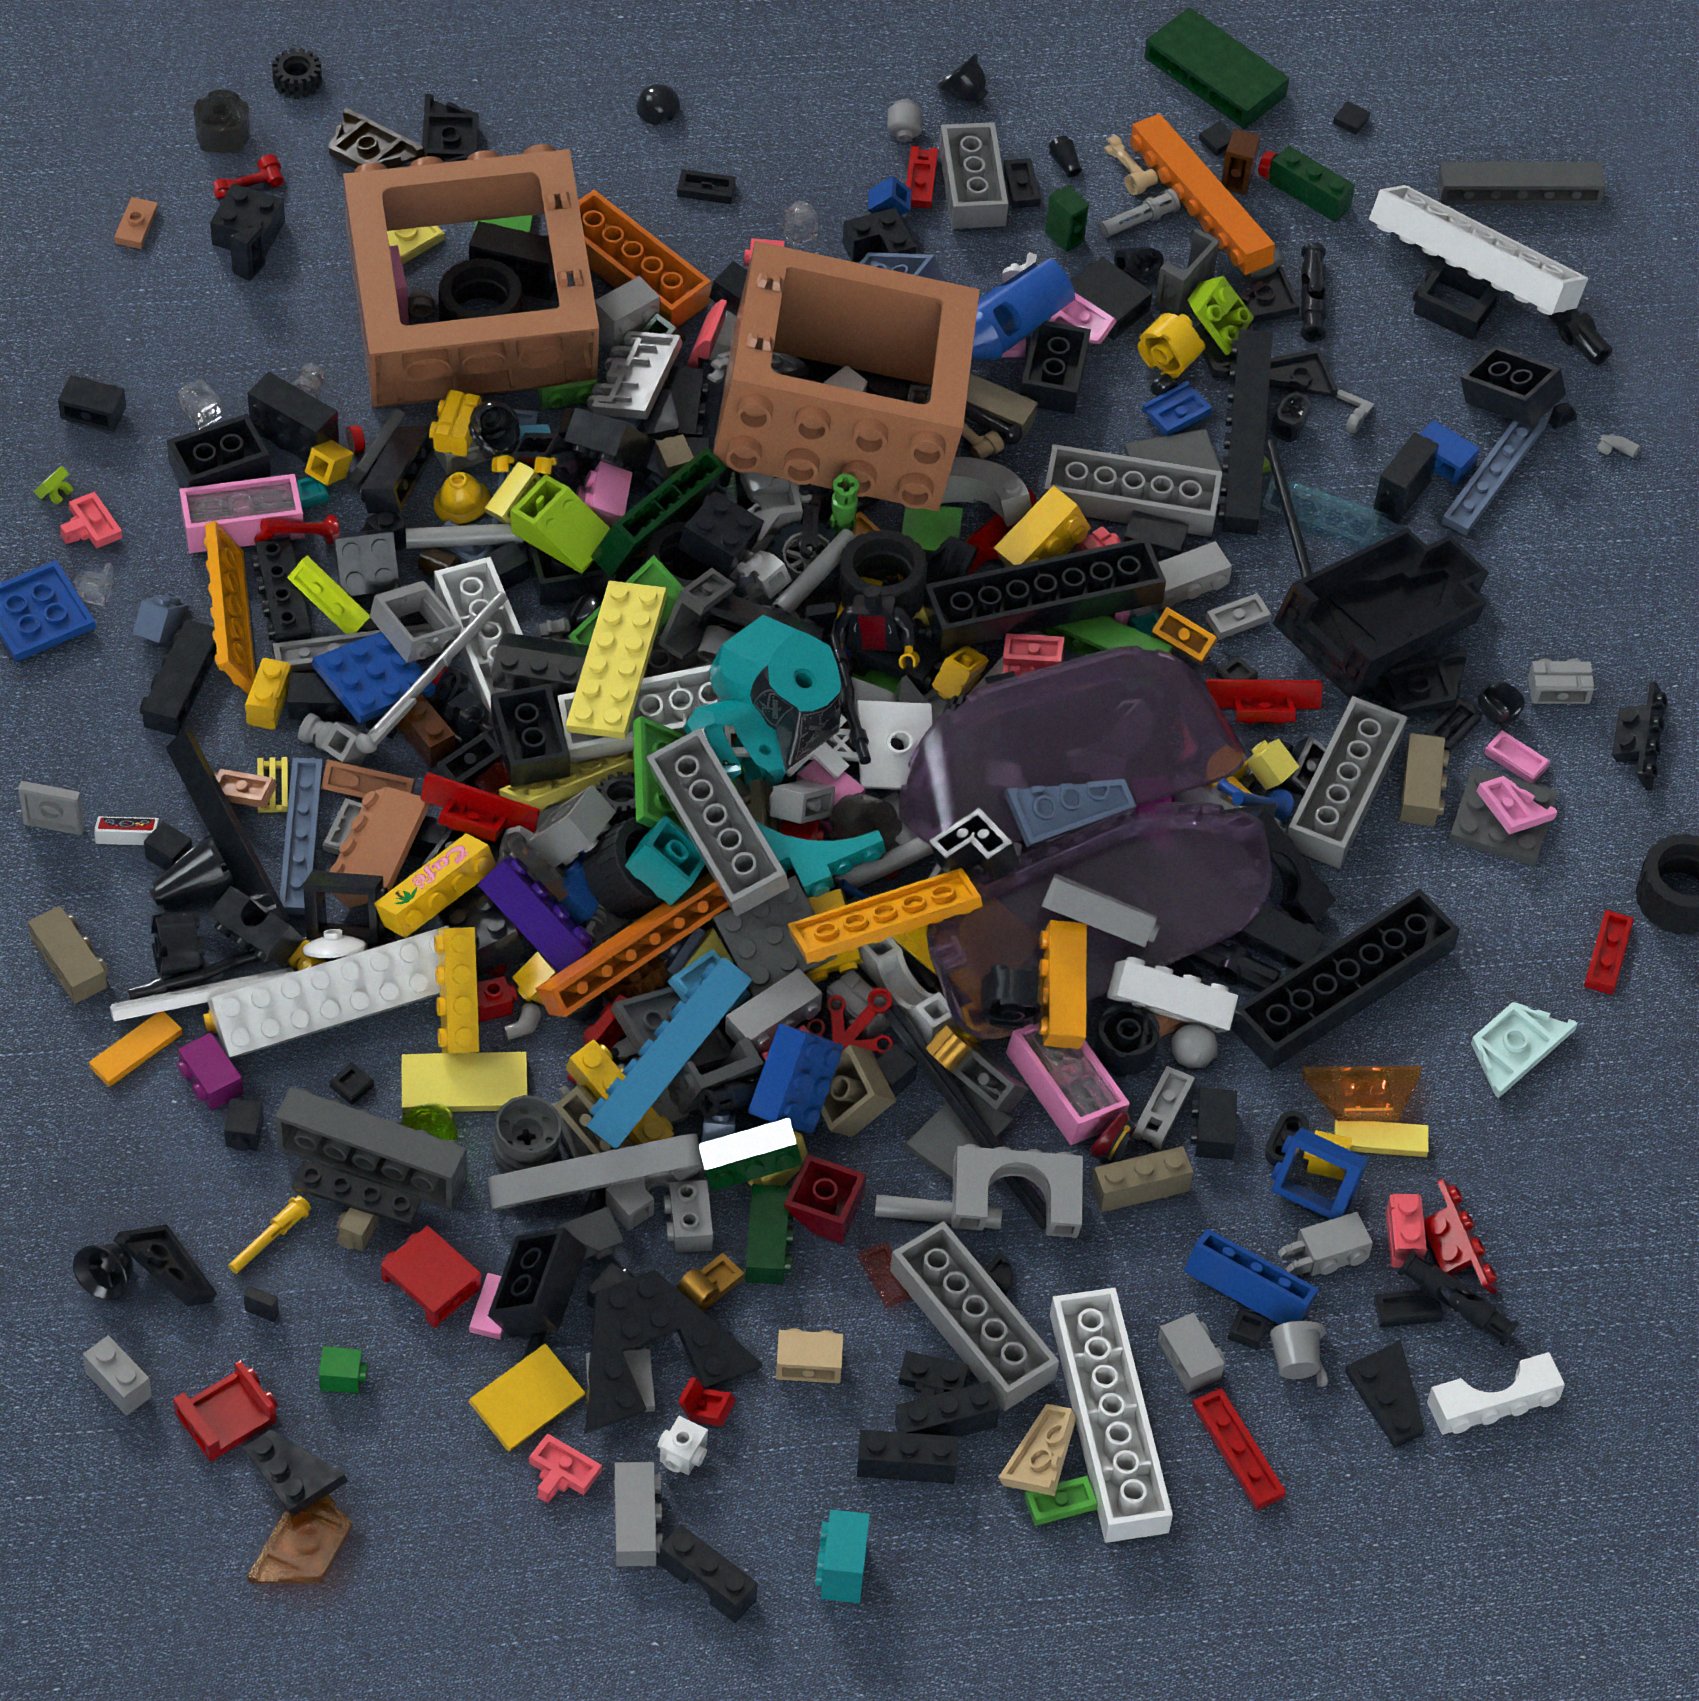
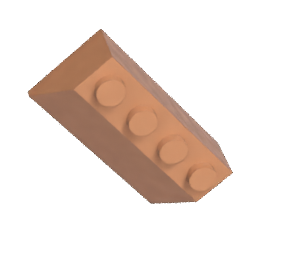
M391 787L368 792L362 800V807L358 816L351 823L352 829L347 839L340 846L338 859L329 872L383 876L384 887L388 889V892L391 891L431 803L422 801L419 795ZM332 893L349 909L368 903V895Z

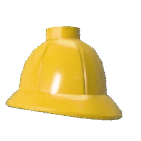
M455 472L444 481L441 489L435 495L434 511L440 520L444 522L450 520L457 525L470 523L485 513L484 508L491 500V494L488 488L478 482L472 475L465 472Z

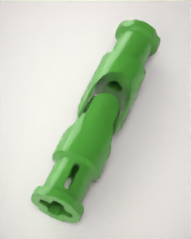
M840 474L833 481L834 493L831 503L830 528L837 535L843 529H848L854 534L856 532V511L858 506V496L856 493L859 489V482L851 474ZM846 481V488H843V483Z

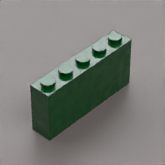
M1190 7L1146 40L1144 55L1146 60L1243 129H1246L1287 96L1289 77Z
M708 447L703 449L617 520L593 552L591 558L610 577L614 576L646 549L649 538L652 537L656 530H659L661 526L678 522L699 505L727 467Z

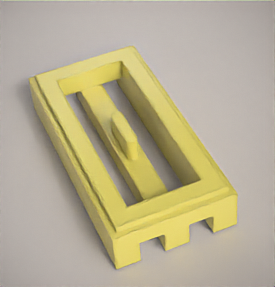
M269 757V761L257 758V775L264 776V769H269V777L276 781V769H282V805H276L275 789L270 799V805H267L266 808L258 807V813L288 812V757H281V761H276L275 757Z

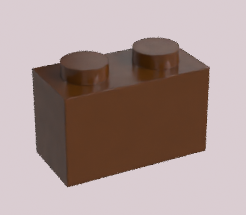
M1234 128L1226 150L1221 183L1228 191L1247 195L1255 173L1261 135Z
M421 694L416 698L417 703L399 721L398 729L428 766L433 768L437 766L438 762L456 751L455 733Z

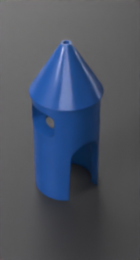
M1051 258L1040 265H1037L1035 262L978 299L971 360L1000 359L1003 353L1029 336L1038 326L1075 300L1073 285L1057 262Z

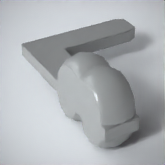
M1338 390L1337 398L1359 407L1350 415L1346 424L1348 432L1357 433L1365 417L1374 407V403L1343 390Z

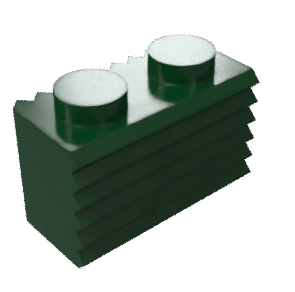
M1067 185L1062 189L1055 190L1049 196L1045 232L1066 252L1084 243L1089 202H1086V199H1082L1079 192H1075L1071 185Z

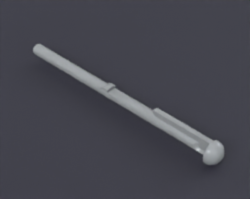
M499 591L367 734L360 733L357 736L356 746L359 751L370 754L377 749V745L417 703L416 698L445 666L448 667L456 654L506 602L508 597L504 592Z

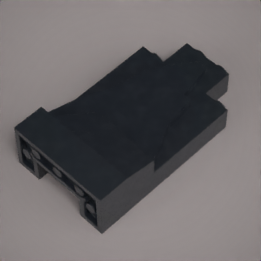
M1407 527L1292 583L1272 624L1351 700L1352 696L1358 698L1374 690L1380 678L1394 664L1475 624L1486 605V602L1477 593H1479L1489 572L1450 535L1426 546Z

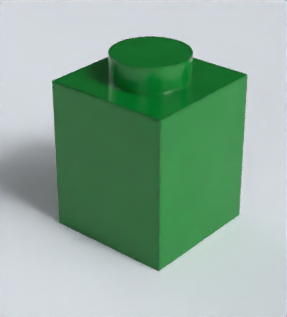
M323 1346L319 1369L320 1390L359 1394L360 1382H366L368 1374V1363L363 1362L362 1350Z

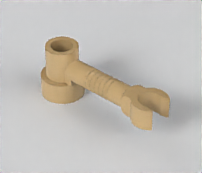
M1117 135L1106 138L1110 145L1104 147L1106 153L1114 158H1118L1131 173L1125 177V186L1131 195L1135 196L1146 191V188L1158 183L1156 172L1153 169L1143 171L1125 151V147Z
M964 422L962 436L973 445L970 447L973 458L985 459L989 455L994 456L1004 449V442L997 432L991 430L985 435L979 436Z

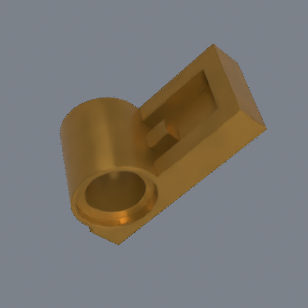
M947 1025L934 1036L931 1043L926 1047L928 1052L951 1072L955 1070L973 1048L983 1051L977 1043Z
M722 1252L703 1269L698 1270L694 1268L687 1272L679 1281L677 1289L704 1312L743 1281L744 1272Z

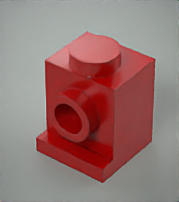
M505 976L477 983L478 1023L513 1014V1002L517 1001V993L513 983L507 984Z

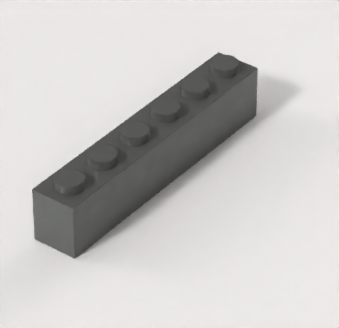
M1588 161L1440 162L1436 179L1439 202L1454 205H1601L1606 187L1602 162Z

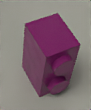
M211 1032L178 1049L179 1062L176 1065L180 1075L184 1080L189 1078L193 1084L192 1090L199 1102L204 1101L210 1111L231 1101V1098L235 1099L243 1094L241 1075Z

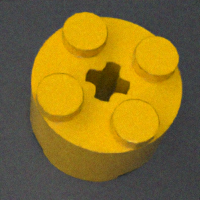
M1164 313L1140 335V342L1137 344L1140 356L1151 369L1156 366L1163 371L1160 375L1168 373L1173 379L1179 377L1205 349V343L1192 327V320L1187 315L1180 314L1177 316L1171 313Z

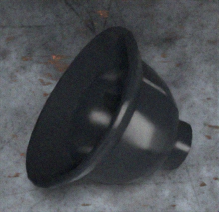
M974 54L963 65L938 84L937 89L948 90L952 95L964 101L974 100L977 104L982 101L989 92L985 89L986 79L982 68L978 64V54Z
M117 1244L89 1245L83 1247L75 1255L73 1272L79 1284L91 1295L107 1301L117 1300L127 1290L128 1279L133 1273V1259Z

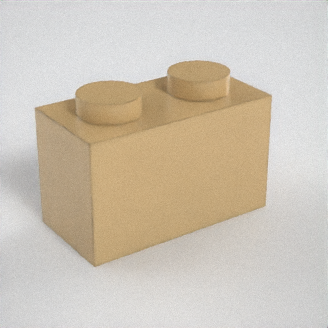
M797 1328L779 1330L776 1380L840 1383L843 1334L834 1333L829 1330L820 1332H806Z

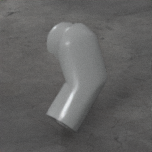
M1614 435L1602 436L1599 439L1600 443L1597 445V450L1605 455H1609L1612 448H1615L1632 458H1635L1640 449V445L1623 436Z
M531 1002L524 1004L521 1008L522 1012L518 1022L503 1026V1032L507 1041L532 1034L536 1030L541 1018V1010L538 1005Z

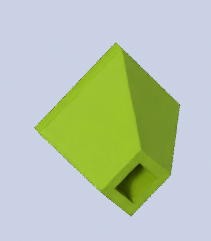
M1224 276L1201 281L1188 298L1193 312L1225 355L1230 354L1232 340H1238L1239 329L1246 330L1254 319V316Z

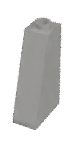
M1056 873L1042 903L1044 908L1143 947L1146 946L1147 941L1154 942L1160 928L1159 925L1155 924L1157 916Z

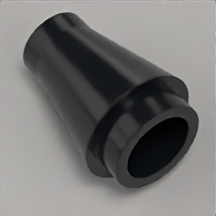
M1059 136L1050 142L1049 155L1064 170L1067 177L1077 176L1082 171V168L1078 161L1073 140L1067 136Z

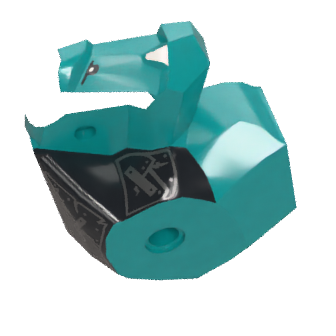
M760 616L723 643L709 670L711 674L710 682L714 692L722 701L696 707L683 726L686 734L699 728L702 730L730 779L742 773L741 765L723 733L725 725L734 726L738 738L755 764L763 767L773 776L774 785L782 782L789 768L839 732L842 707L841 681L831 646L810 634L768 616Z

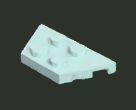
M1512 1002L1473 1036L1471 1045L1497 1098L1501 1097L1576 1030L1578 1023L1571 1019H1568V1023L1550 1018V1013L1532 1010L1525 1005Z

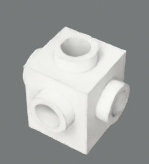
M678 1416L671 1430H665L659 1439L657 1447L660 1448V1462L673 1472H682L689 1476L694 1466L699 1467L706 1456L708 1429Z

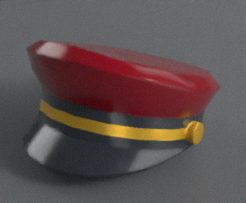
M1127 1111L1120 1113L1093 1144L1090 1150L1091 1156L1096 1158L1106 1157L1113 1163L1121 1161L1127 1143L1135 1131L1138 1122L1131 1119Z

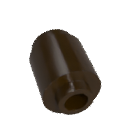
M426 548L419 557L418 569L422 570L424 575L435 579L434 571L460 565L461 559L437 548Z

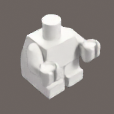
M762 550L755 554L749 552L744 558L745 562L737 565L738 572L741 575L748 577L751 574L757 582L756 584L750 582L746 585L749 594L763 589L764 594L771 599L792 582L785 564L774 554Z

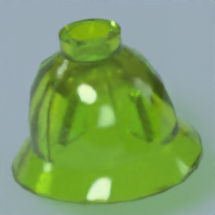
M438 1103L418 1105L409 1109L402 1118L401 1124L414 1130H425L432 1136L446 1141L453 1140L458 1142L455 1119L445 1105Z

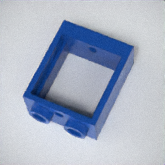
M1300 1128L1294 1136L1289 1135L1282 1147V1152L1286 1153L1283 1162L1276 1164L1271 1175V1179L1275 1180L1271 1191L1329 1219L1346 1215L1369 1159L1303 1128ZM1299 1148L1347 1170L1334 1202L1287 1180Z

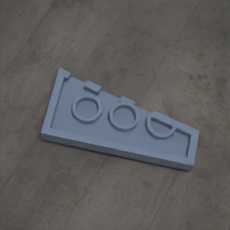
M1125 779L1092 781L1086 784L1074 785L1067 783L1044 787V785L1032 786L1025 789L1007 788L1004 791L1026 847L1128 812L1136 807Z

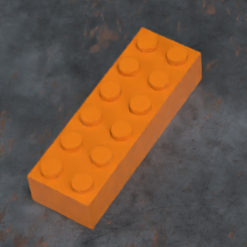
M592 190L578 200L589 268L615 289L640 276L660 296L659 315L677 328L711 303L709 296L712 281L600 193Z

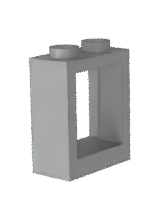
M425 581L374 596L370 618L406 663L425 659L428 656L443 652L461 632L462 626ZM419 611L435 631L413 638L398 617Z

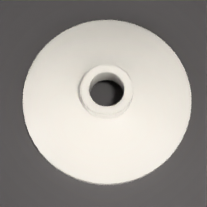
M330 929L324 931V937L306 944L303 947V953L316 958L344 957L363 951L365 949V942L352 936L342 935V930Z

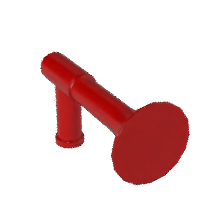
M331 514L326 516L321 523L263 519L260 523L262 532L255 536L254 541L270 540L276 533H304L320 535L326 544L332 545V535L339 534V522Z

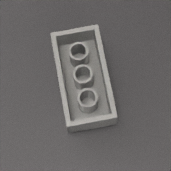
M995 122L941 125L939 152L951 229L1006 226L1008 199Z

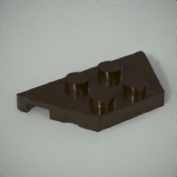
M349 108L344 109V119L341 124L337 125L335 136L331 139L328 146L330 156L355 169L366 163H381L387 169L425 156L424 146Z

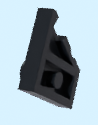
M950 536L940 544L936 551L927 555V584L967 576L979 548L955 536Z

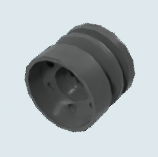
M523 1095L510 1099L500 1108L496 1115L492 1154L496 1164L505 1173L546 1165L556 1161L562 1121L558 1111L550 1102L538 1096Z

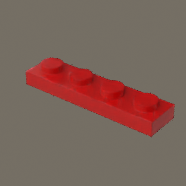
M1219 1388L1193 1400L1192 1407L1256 1511L1285 1498L1286 1491L1223 1389Z

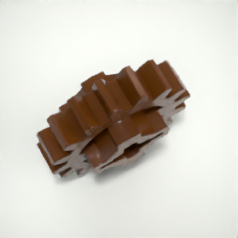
M657 955L605 990L607 998H610L613 1003L619 994L628 999L656 991L657 987H663L665 985L664 980L669 979L666 971L668 968L664 959Z

